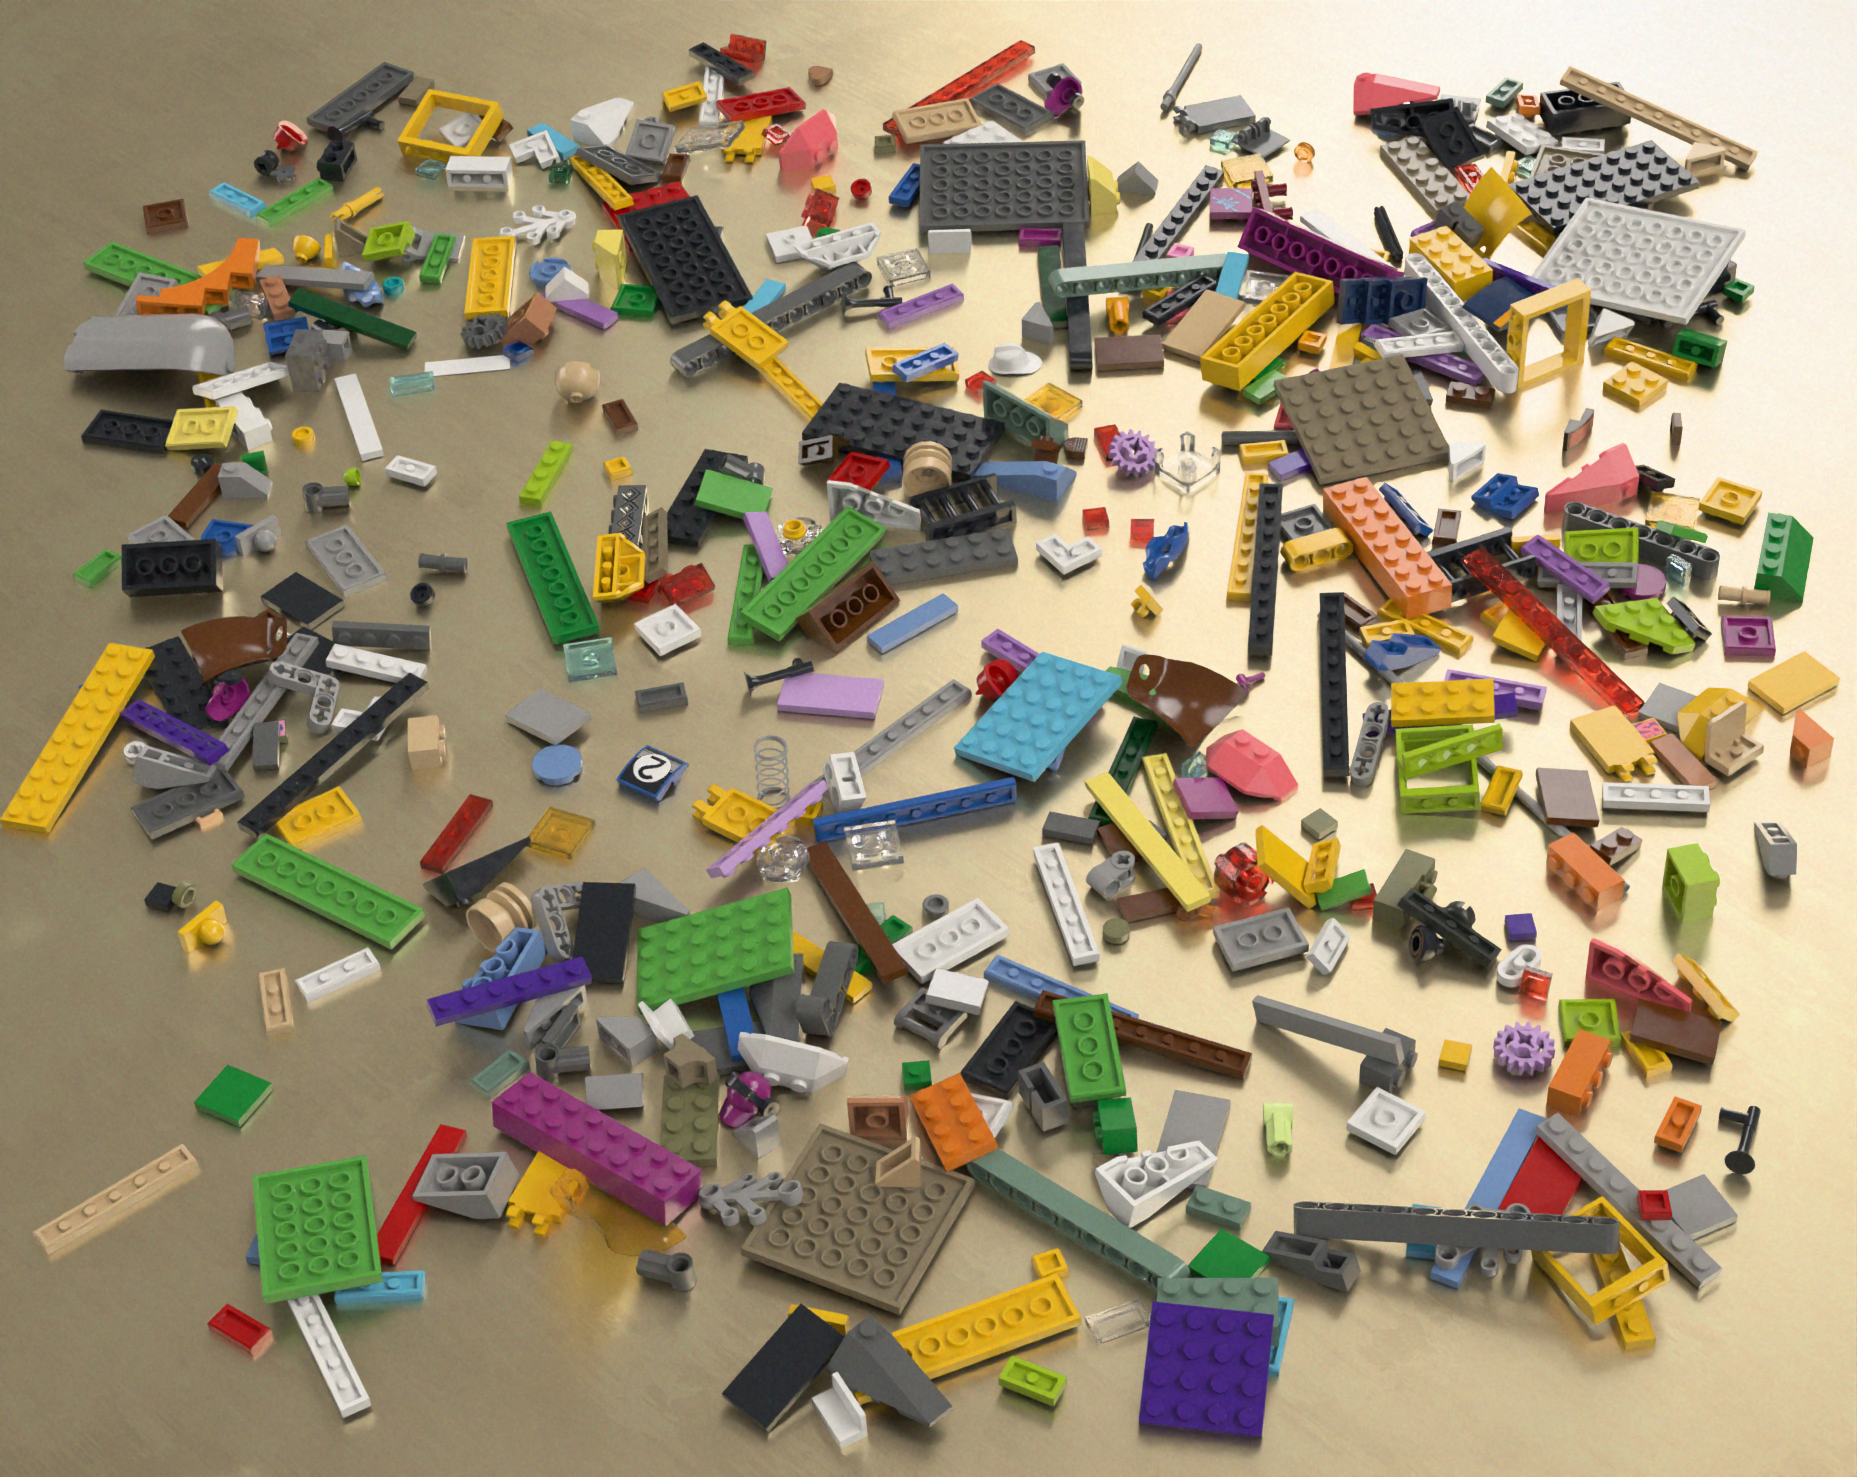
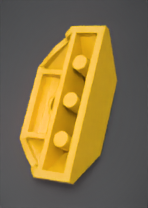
M622 533L597 535L593 600L595 602L623 601L644 588L645 552L627 540Z
M1708 687L1677 712L1680 742L1695 758L1702 761L1705 759L1706 727L1710 719L1720 715L1739 701H1743L1747 704L1746 725L1763 710L1764 706L1734 689Z

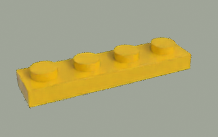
M1620 1243L1618 1253H1590L1602 1289L1631 1272ZM1641 1299L1613 1315L1625 1350L1655 1346L1656 1338Z

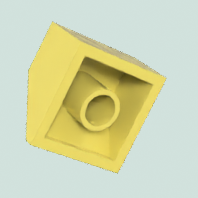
M1087 156V185L1091 215L1116 213V204H1120L1118 181L1113 179L1111 170L1094 157Z
M597 230L596 238L592 239V249L597 254L595 256V268L599 269L600 278L619 290L621 285L624 284L628 266L623 230Z

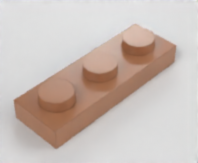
M280 275L269 276L266 279L259 280L275 321L296 316L295 309L288 307L290 297Z

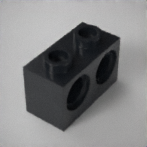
M330 141L316 165L322 180L345 181L357 161L354 142Z

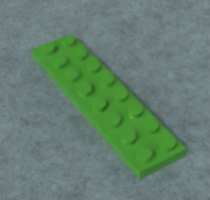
M113 241L83 262L85 270L131 287L139 272L176 279L179 285L202 278L201 275ZM235 288L231 290L229 303L238 297ZM207 304L205 315L208 316L213 311H219L226 305Z
M847 506L740 612V619L775 640L780 641L798 623L795 618L825 596L885 536L887 528Z
M267 833L231 864L234 873L389 949L394 948L425 917L424 909Z

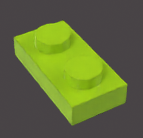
M1012 1355L999 1376V1385L1048 1405L1055 1406L1067 1385V1376Z

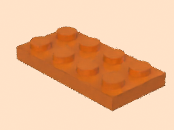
M960 1073L909 1095L911 1103L946 1172L999 1149L991 1130Z

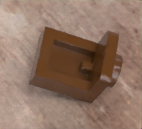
M1040 436L1039 440L1032 439L1031 448L1036 450L1034 461H1047L1057 464L1060 444L1053 442V438L1047 436Z

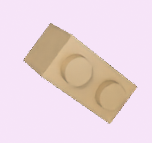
M438 715L407 718L408 756L411 770L442 767V757L446 756L445 743L444 741L441 742V740L446 739L444 724L439 725Z

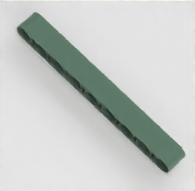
M1217 253L1056 269L1049 274L1048 281L1059 298L1184 286L1202 274L1219 282L1227 254Z
M997 1149L967 1163L968 1171L976 1180L1157 1290L1158 1278L1189 1277L1190 1269L1179 1257L1004 1151Z

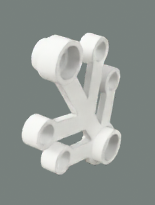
M536 205L532 208L535 218L525 216L524 211H515L513 213L514 223L529 225L513 230L511 227H503L500 229L498 236H515L516 241V236L528 233V244L536 245L540 242V238L546 231L549 239L558 238L563 228H570L575 224L576 214L567 209L561 210L559 213L546 211L543 205Z

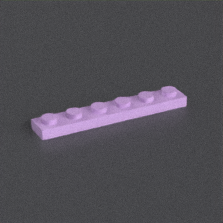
M820 780L808 784L708 867L706 871L711 878L720 876L727 878L736 871L735 866L750 860L754 856L753 851L757 848L761 849L771 842L770 837L786 830L789 827L787 823L790 820L801 817L806 813L805 808L808 805L811 806L819 802L823 798L822 794L829 789L826 782Z

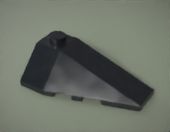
M1453 98L1370 109L1372 129L1426 138L1419 126L1420 120L1454 108Z
M526 837L448 871L422 885L425 890L447 907L457 903L458 907L466 905L473 901L471 896L481 892L531 842V839Z

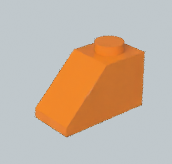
M1798 709L1796 710L1790 754L1795 760H1798L1804 767L1808 768L1831 757L1834 737L1803 710Z

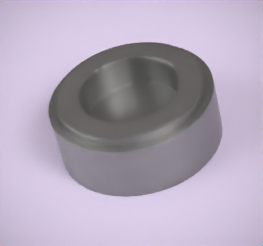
M930 895L922 903L923 914L928 919L938 920L949 913V901L942 895Z

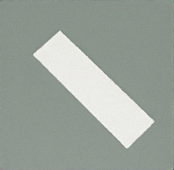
M510 355L425 362V377L510 369Z

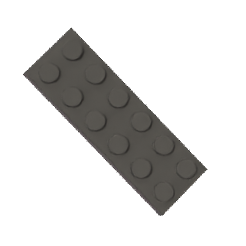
M383 62L306 118L307 124L326 132L330 126H335L338 129L342 128L366 112L372 111L403 87L407 86L415 79L414 72Z
M1008 528L869 551L870 561H874L890 586L1018 565V556Z

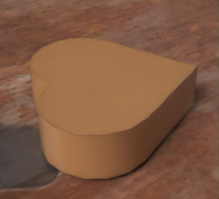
M812 66L808 69V75L814 85L820 86L824 85L833 76V69Z

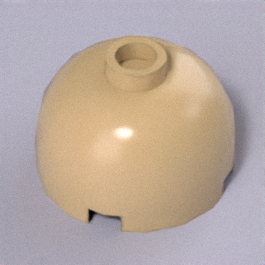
M569 361L565 363V367H557L555 385L558 393L564 399L573 403H581L590 400L598 390L600 383L599 370L597 368L596 371L592 369L591 364L582 361Z

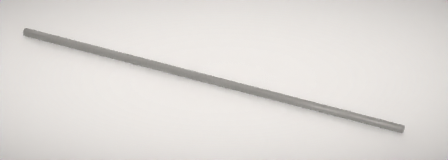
M1319 611L1318 614H1317V618H1318L1319 620H1320V611ZM1345 630L1346 644L1390 684L1404 683L1391 670L1378 671L1363 657L1367 649ZM1485 755L1476 758L1477 762L1493 776L1497 766ZM1518 786L1514 796L1546 824L1542 806ZM1547 825L1561 838L1571 834L1563 825ZM1624 882L1623 894L1630 889V885Z

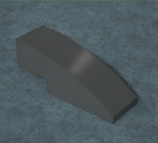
M1275 1231L1262 1250L1263 1253L1270 1256V1260L1297 1275L1347 1292L1361 1272L1355 1254L1329 1249L1327 1241Z

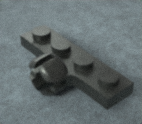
M1411 888L1401 898L1397 906L1404 910L1408 916L1417 919L1425 926L1431 928L1453 947L1469 955L1476 963L1488 968L1501 952V948L1472 928L1476 921L1475 912L1471 906L1466 910L1462 908L1466 902L1453 901L1446 907H1440L1414 888Z

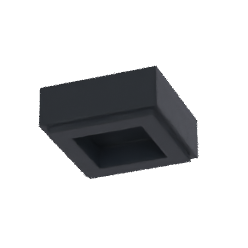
M157 882L144 899L145 905L169 912L174 905L172 895L176 887Z

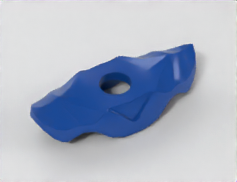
M1184 522V526H1170L1164 536L1153 537L1146 545V561L1143 562V568L1153 581L1166 569L1170 562L1179 557L1187 546L1188 537L1190 536L1188 522Z

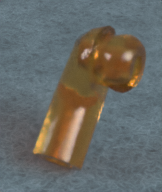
M1205 904L1187 912L1180 905L1176 910V915L1182 922L1189 921L1197 915L1212 919L1216 906Z

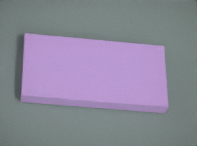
M806 673L792 678L788 677L784 679L777 702V710L875 719L884 688V679Z

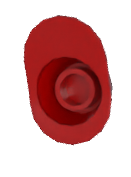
M288 121L277 123L278 126L273 134V139L278 144L277 150L283 148L289 152H294L301 145L307 143V136L296 125Z
M996 659L986 664L984 670L976 678L979 689L975 694H983L991 702L997 701L1019 677L1018 671L1012 664L1003 659Z

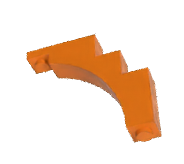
M237 238L236 245L228 258L214 271L202 278L183 285L163 288L160 291L159 297L137 295V315L191 313L205 315L207 304L229 305L232 288L254 289L260 259L259 239Z

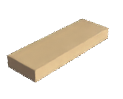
M285 968L258 973L267 1037L294 1032Z

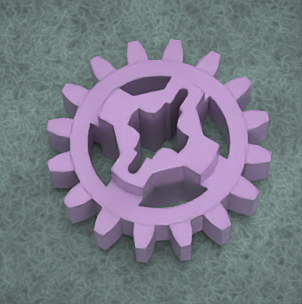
M1129 429L1128 434L1121 431L1119 436H1114L1108 449L1110 450L1108 458L1113 459L1111 465H1118L1117 472L1124 470L1127 477L1130 473H1133L1135 478H1137L1140 472L1146 476L1148 470L1152 471L1159 458L1157 456L1159 449L1154 448L1156 442L1148 440L1149 434L1144 437L1141 436V430L1137 434H1134L1132 429Z
M1517 1021L1515 1022V1027L1512 1028L1506 1024L1504 1031L1498 1030L1497 1038H1494V1058H1499L1498 1064L1500 1066L1507 1064L1508 1072L1516 1069L1518 1070V1075H1522L1523 1071H1527L1532 1076L1535 1069L1542 1073L1544 1072V1065L1551 1066L1552 1059L1555 1056V1040L1549 1038V1031L1541 1032V1025L1532 1028L1528 1021L1525 1026H1521Z

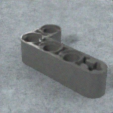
M833 941L827 943L811 994H801L797 1000L796 1015L803 1033L832 1037L858 959V947L856 944Z

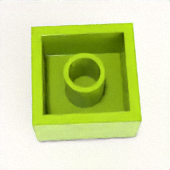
M1699 843L1667 848L1662 887L1681 923L1713 918L1714 906L1717 905L1716 894L1717 888L1720 887V877L1718 872L1712 869L1708 854L1702 851Z

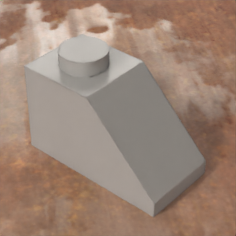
M222 463L218 480L223 498L269 497L272 480L246 463Z
M600 1016L596 1019L599 1038L632 1068L658 1051V1037L654 1034L650 1025H647L639 1017Z

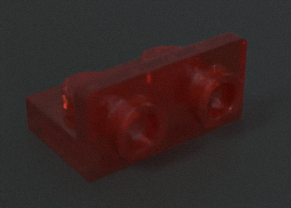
M731 34L728 46L720 48V52L731 59L757 63L765 60L767 42L762 39Z
M816 187L813 195L809 193L804 204L806 206L801 214V217L804 218L802 226H806L811 219L820 225L830 227L839 197Z
M702 563L695 566L691 564L677 574L673 575L670 573L665 575L660 580L657 591L660 595L664 593L671 606L674 604L679 606L713 591L715 584Z

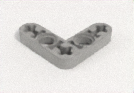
M278 661L272 663L267 674L268 680L274 685L313 696L307 726L315 733L326 732L332 719L340 687L338 680L332 676ZM298 678L307 679L309 683H302ZM325 687H329V693L324 692ZM317 702H325L329 707H322ZM318 715L323 716L321 722L317 721Z
M582 881L544 886L531 894V904L550 957L557 963L564 962L573 956L574 945L562 911L579 908L581 896L576 897L575 893L581 894ZM559 892L564 895L566 903L561 900ZM549 919L554 922L556 930L551 927Z

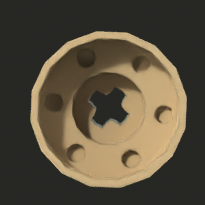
M926 441L914 444L906 451L903 464V490L908 497L951 485L952 459L948 449L939 443Z
M506 882L498 885L495 890L487 894V898L479 900L467 909L466 912L467 923L473 934L487 949L496 953L495 949L516 927L534 929L538 922L528 898L518 888Z

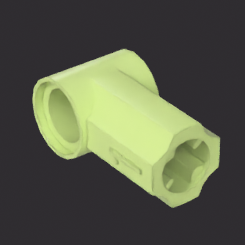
M1263 1103V1126L1266 1128L1267 1152L1272 1153L1274 1157H1284L1287 1153L1292 1152V1103Z

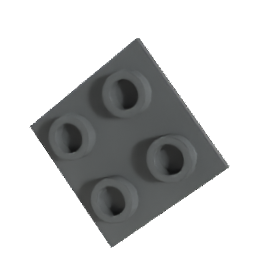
M1262 117L1257 122H1253L1245 129L1240 130L1233 143L1264 158L1289 143L1291 139L1270 129L1271 119L1269 117Z

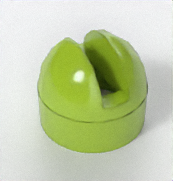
M357 467L347 469L343 473V480L346 485H361V473Z

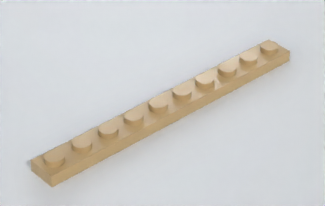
M1572 66L1568 67L1560 79L1559 85L1690 145L1697 142L1724 148V160L1747 171L1758 155L1759 151Z

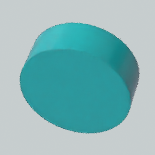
M389 277L382 283L383 291L387 295H398L405 289L404 281L399 277Z

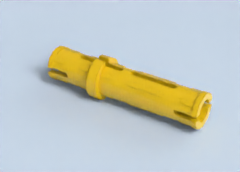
M376 186L352 202L344 203L342 208L330 214V220L338 217L345 221L348 218L355 217L358 212L384 197L383 192L376 195L382 189Z

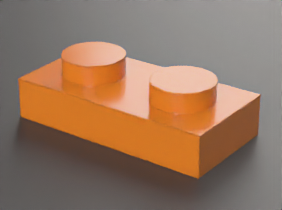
M1516 94L1515 102L1519 114L1524 115V117L1540 115L1541 107L1537 95Z
M1674 1096L1655 1134L1654 1143L1682 1153L1701 1114L1702 1105Z

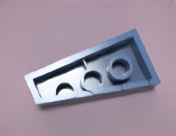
M516 927L495 949L496 954L492 958L484 960L479 966L480 971L472 979L467 978L461 986L463 989L538 969L548 954L540 930ZM518 1004L458 1020L455 1023L503 1030Z

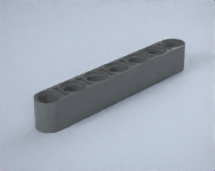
M1569 502L1564 507L1562 526L1565 531L1638 527L1639 558L1702 580H1712L1718 575L1720 553L1711 547L1668 534L1580 502Z

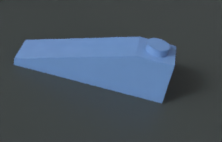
M1047 461L983 462L973 475V479L995 473L997 475V486L1058 502L1077 473L1068 467Z

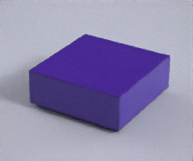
M1532 913L1505 915L1504 922L1509 941L1536 939L1537 930Z

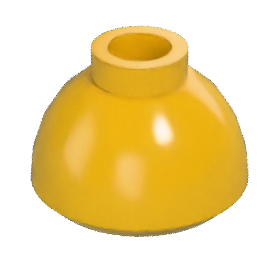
M297 235L293 239L292 246L296 254L295 259L299 262L306 263L307 260L315 258L322 249L320 244L309 236Z

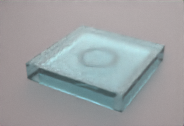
M612 637L563 644L569 683L617 675Z

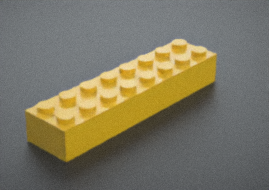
M1294 272L1200 357L1202 381L1241 391L1334 305L1333 281Z

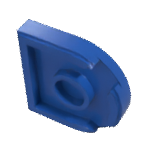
M212 519L201 535V540L216 539L222 545L223 558L230 557L239 553L235 536L253 525Z

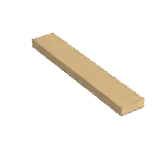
M181 1144L33 1232L34 1238L49 1256L197 1168V1160Z

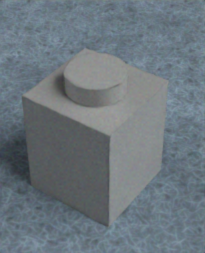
M323 330V339L327 340V357H330L331 361L346 362L352 350L349 332Z

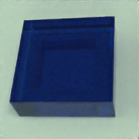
M520 340L502 348L503 355L516 363L534 355L533 348Z

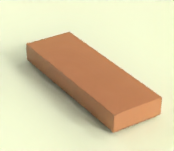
M1673 733L1651 741L1650 747L1684 785L1709 786V790L1716 787L1717 780Z

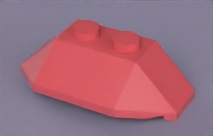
M822 109L799 125L788 138L784 148L782 147L778 152L780 170L812 168L838 150L835 116Z
M1243 729L1223 735L1206 747L1207 770L1243 794L1282 801L1298 789L1299 785L1281 754Z

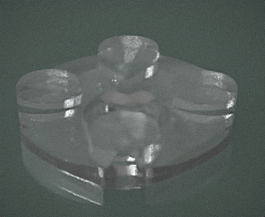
M792 518L802 521L806 527L805 536L796 541L786 539L782 532L783 523L779 525L776 535L785 555H798L823 531L821 525H816L815 520L811 518Z
M795 836L776 838L777 843L772 844L770 847L766 845L760 850L756 862L763 879L766 881L795 882L801 877V872L809 862L810 855L802 840Z

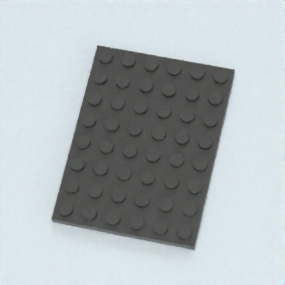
M1086 140L920 145V233H925L929 230L970 229L971 232L1020 230V228L1063 229L1064 222H1084V228H1089Z

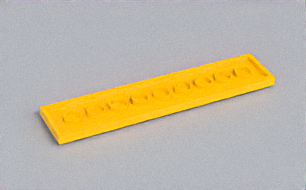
M108 643L0 818L2 826L49 834L120 716V712L123 711L155 658L153 650Z

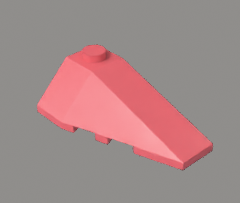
M1364 72L1356 76L1353 84V115L1370 114V109L1403 105L1406 102L1411 104L1436 100L1439 97L1441 88L1440 86Z
M1623 442L1604 450L1598 455L1600 459L1591 465L1586 463L1581 467L1582 471L1573 478L1567 477L1546 492L1544 512L1546 514L1562 512L1565 505L1569 502H1580L1589 506H1598L1620 502L1636 495L1639 473L1627 444Z
M1591 939L1586 980L1636 1001H1639V998L1690 1012L1692 999L1628 950L1601 939Z

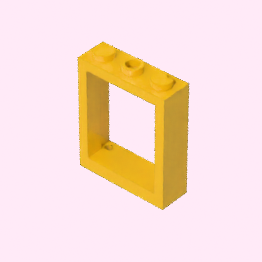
M1603 1196L1584 1205L1583 1208L1571 1215L1610 1217L1619 1220V1241L1642 1266L1589 1296L1552 1256L1556 1251L1531 1250L1532 1258L1595 1326L1670 1282L1667 1261Z

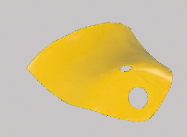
M1490 167L1481 177L1464 205V209L1485 229L1478 245L1472 248V250L1481 259L1484 257L1491 259L1507 235L1521 221L1532 215L1523 201L1493 167ZM1483 246H1485V248H1486L1485 252L1481 251L1480 248H1482Z

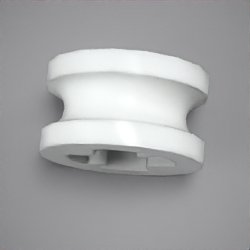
M134 741L126 745L123 752L128 763H136L137 755L145 746L143 742Z

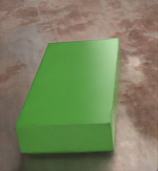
M1272 370L1243 389V396L1261 405L1277 394L1274 389V380L1288 377L1276 370Z
M1658 520L1656 529L1678 537L1705 544L1708 539L1706 533L1663 520Z
M105 549L72 574L75 581L92 588L122 565V556Z
M1365 869L1334 879L1332 889L1323 893H1316L1319 906L1324 911L1372 894L1367 873Z

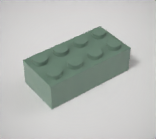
M1158 1278L1157 1302L1273 1314L1274 1325L1271 1346H1274V1349L1278 1348V1278Z

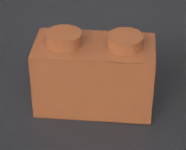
M536 292L511 315L507 323L509 327L507 329L508 333L504 334L503 339H500V341L503 343L533 345L539 339L542 341L549 333L548 327L555 320L554 314L557 307Z
M850 1095L847 1098L851 1135L865 1140L907 1139V1095Z

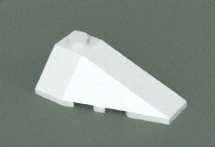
M616 97L582 109L570 119L573 140L591 146L606 144L612 146L618 140L619 132L624 128V121L629 117L634 107V102Z
M827 481L830 520H834L849 506L882 526L921 530L920 509L852 483Z
M1200 1141L1169 1146L1167 1151L1151 1153L1149 1150L1141 1152V1156L1127 1158L1126 1155L1119 1156L1096 1168L1094 1173L1108 1211L1119 1222L1131 1228L1149 1218L1218 1162V1158Z

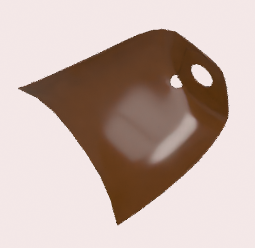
M233 616L212 619L181 630L199 666L204 680L202 686L205 687L209 682L226 671L269 662L282 655L287 645V619L285 617L267 619ZM280 626H282V628H283L282 636H281V638L277 641V640H276V634H277L278 628H279ZM270 648L271 653H270V654L265 653V651Z
M1150 654L1137 657L1126 686L1127 693L1131 699L1162 718L1187 742L1190 748L1210 733L1249 694L1232 680L1207 667L1193 662L1174 660ZM1142 664H1146L1149 668V675L1145 680L1141 679L1139 675V669ZM1155 689L1156 694L1151 695L1149 692Z

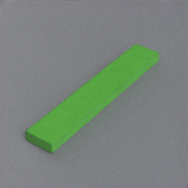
M745 544L743 546L727 638L728 645L753 644L755 627L740 619V612L762 589L764 569L754 545Z

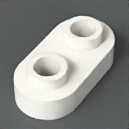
M1528 944L1517 947L1499 963L1497 967V980L1499 983L1507 987H1516L1522 984L1540 967L1541 951L1537 947Z

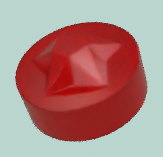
M857 179L851 185V193L857 200H865L872 194L871 184L866 179Z

